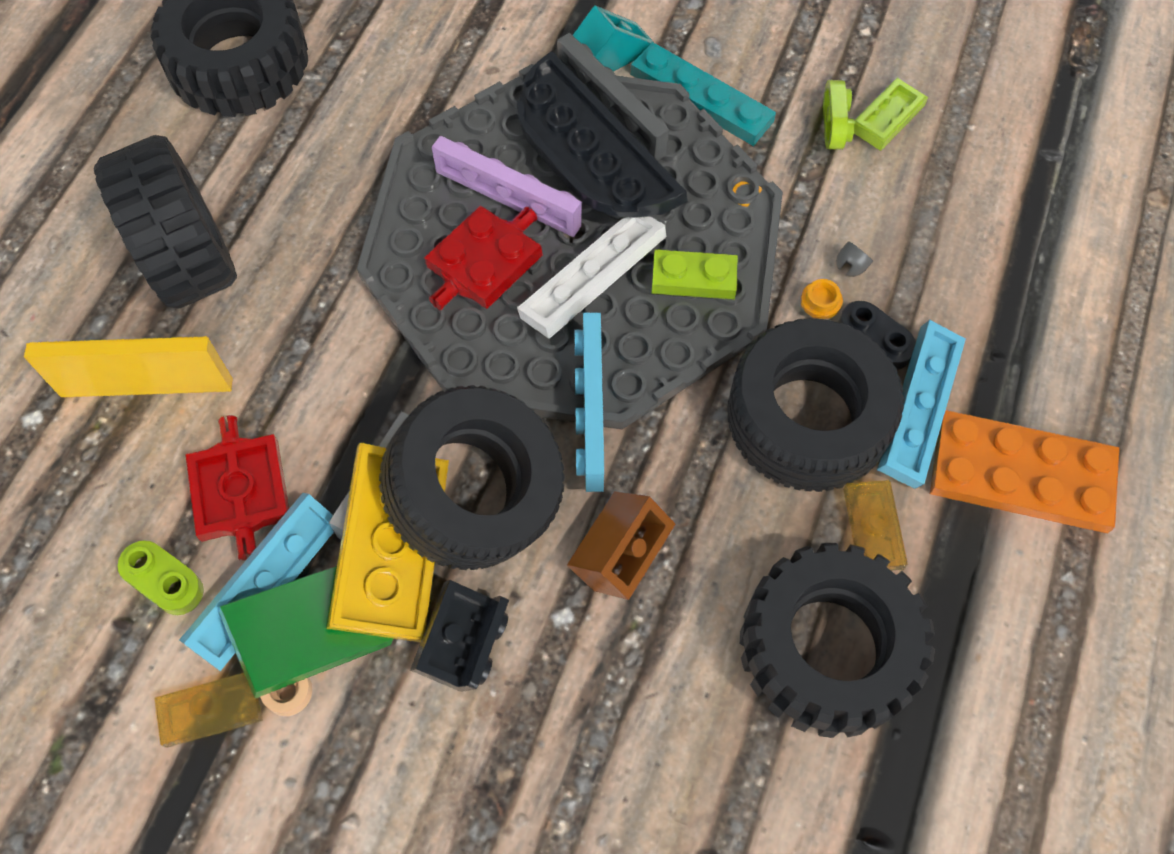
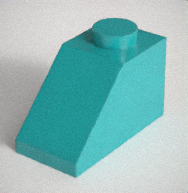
M594 5L573 34L581 44H586L590 48L593 56L604 67H609L613 72L635 61L654 42L637 22Z

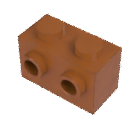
M614 491L567 563V566L593 591L629 600L676 524L650 496Z

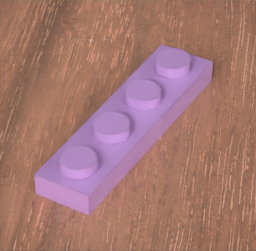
M440 136L433 144L432 152L437 173L519 212L527 206L529 210L532 209L536 213L538 221L571 237H574L581 227V201L577 200L570 193L549 187L532 175L519 173L505 166L498 159L487 158L472 151L461 142H453Z

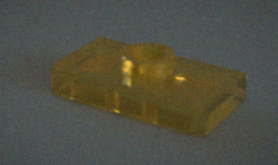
M891 481L846 483L843 490L854 545L864 547V556L874 559L877 554H880L890 560L887 568L891 571L904 570L908 562Z
M244 673L154 698L160 744L165 748L263 721L259 697L254 698Z

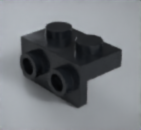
M452 580L444 582L410 671L460 692L476 690L479 685L486 681L491 671L493 661L489 655L495 640H498L506 629L509 616L505 611L509 599L503 596L489 598Z

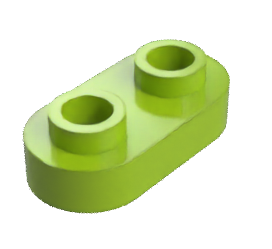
M828 80L825 86L823 118L826 149L843 150L846 142H852L854 119L848 118L852 102V90L846 88L844 80Z
M137 541L129 545L121 553L118 560V572L122 579L166 613L184 615L194 610L201 602L204 593L201 579L190 568L156 543ZM146 556V563L140 568H135L136 561ZM181 582V587L176 593H168L173 583Z

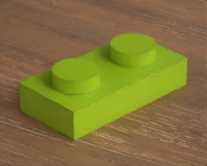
M655 249L651 294L735 300L738 255Z

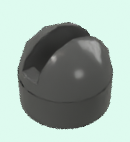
M848 241L838 253L836 264L840 270L848 263L852 267L848 270L846 276L856 277L865 272L873 263V260L860 248Z

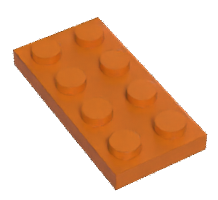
M945 410L935 447L930 494L1108 534L1115 528L1119 447Z

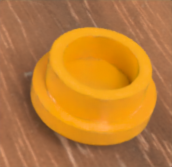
M828 279L813 281L804 288L801 295L802 308L808 315L817 319L834 317L840 311L843 303L839 287Z

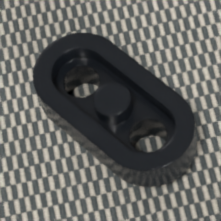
M854 301L843 309L839 323L849 325L870 337L872 341L876 342L886 352L887 357L892 360L897 370L906 367L910 363L916 340L911 332L870 302ZM857 316L864 317L868 321H861ZM890 341H896L902 347H895Z

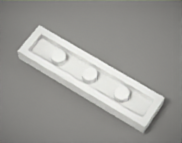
M650 216L637 218L623 217L518 306L520 318L550 339L666 238L665 225Z

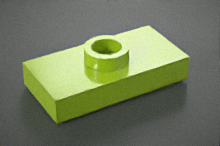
M896 78L854 120V134L882 151L925 106L928 97L901 79Z

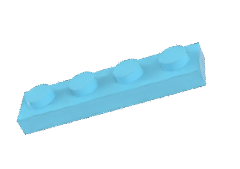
M583 313V330H575V356H583L584 368H575V394H584V408H576V435L585 434V449H576V476H585L586 492H604L601 313Z
M931 320L920 327L903 383L904 409L900 426L880 458L877 468L878 471L914 489L925 484L966 338Z
M302 493L179 641L221 671L236 652L219 614L220 606L294 581L333 534L334 531L329 524L333 515L310 494Z

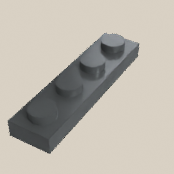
M570 32L557 40L558 58L657 161L666 156L669 129L663 119L657 115L654 116L642 104L639 96L635 92L629 91L617 79L612 69L604 67L593 56L592 51L586 44H581Z

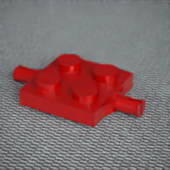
M480 205L424 257L427 268L442 277L445 282L429 297L432 305L435 308L437 307L438 310H442L456 295L471 298L488 309L543 256L541 245L523 233L537 220L536 213L532 209L529 210V207L526 206L512 221H507Z
M227 415V421L224 416L218 419L221 442L207 450L185 454L196 537L203 542L224 536H236L238 559L245 561L248 555L250 556L256 549L254 532L263 527L277 524L289 510L279 443L275 435L271 434L254 439L239 438L237 417Z

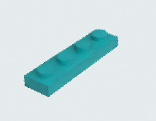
M654 42L631 64L630 75L635 78L681 84L690 94V101L700 111L705 109L724 130L752 146L758 142L774 123L775 111Z

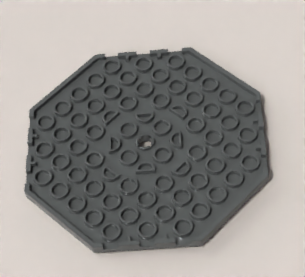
M531 64L521 69L519 77L503 85L499 81L475 94L473 102L460 109L453 106L429 119L427 127L414 134L407 131L395 138L360 255L357 271L366 287L444 392L451 387H467L468 385L476 387L485 386L487 389L495 388L499 392L500 390L506 392L508 396L517 397V400L523 401L528 408H532L537 415L543 418L576 422V408H584V394H575V368H584L583 356H575V330H583V313H601L603 427L622 430L747 349L754 340H757L758 336L766 332L783 192L773 181L768 183L757 171L758 165L738 144L733 146L722 134L723 128L705 109L700 111L690 101V94L681 84L616 75L617 79L629 91H633L639 96L642 104L654 116L661 117L667 125L669 133L666 156L659 159L658 162L687 191L688 202L665 214L650 216L665 225L667 237L548 339L520 318L517 307L623 217L602 213L583 203L527 141L519 121L517 101L520 100L524 88L522 82L534 66V64ZM440 136L453 142H461L472 151L487 158L498 159L505 166L519 173L532 175L541 183L558 191H566L581 201V227L579 230L584 235L570 243V240L563 235V232L538 220L533 222L523 233L541 245L543 256L488 309L473 299L456 295L442 310H438L437 307L435 308L430 302L429 297L445 282L442 277L427 268L424 257L480 205L507 221H512L520 212L437 173L432 146ZM741 181L749 183L739 186L736 193L732 190ZM739 204H749V205H748V207H745V206H741V205H739ZM655 249L738 255L735 300L651 294Z

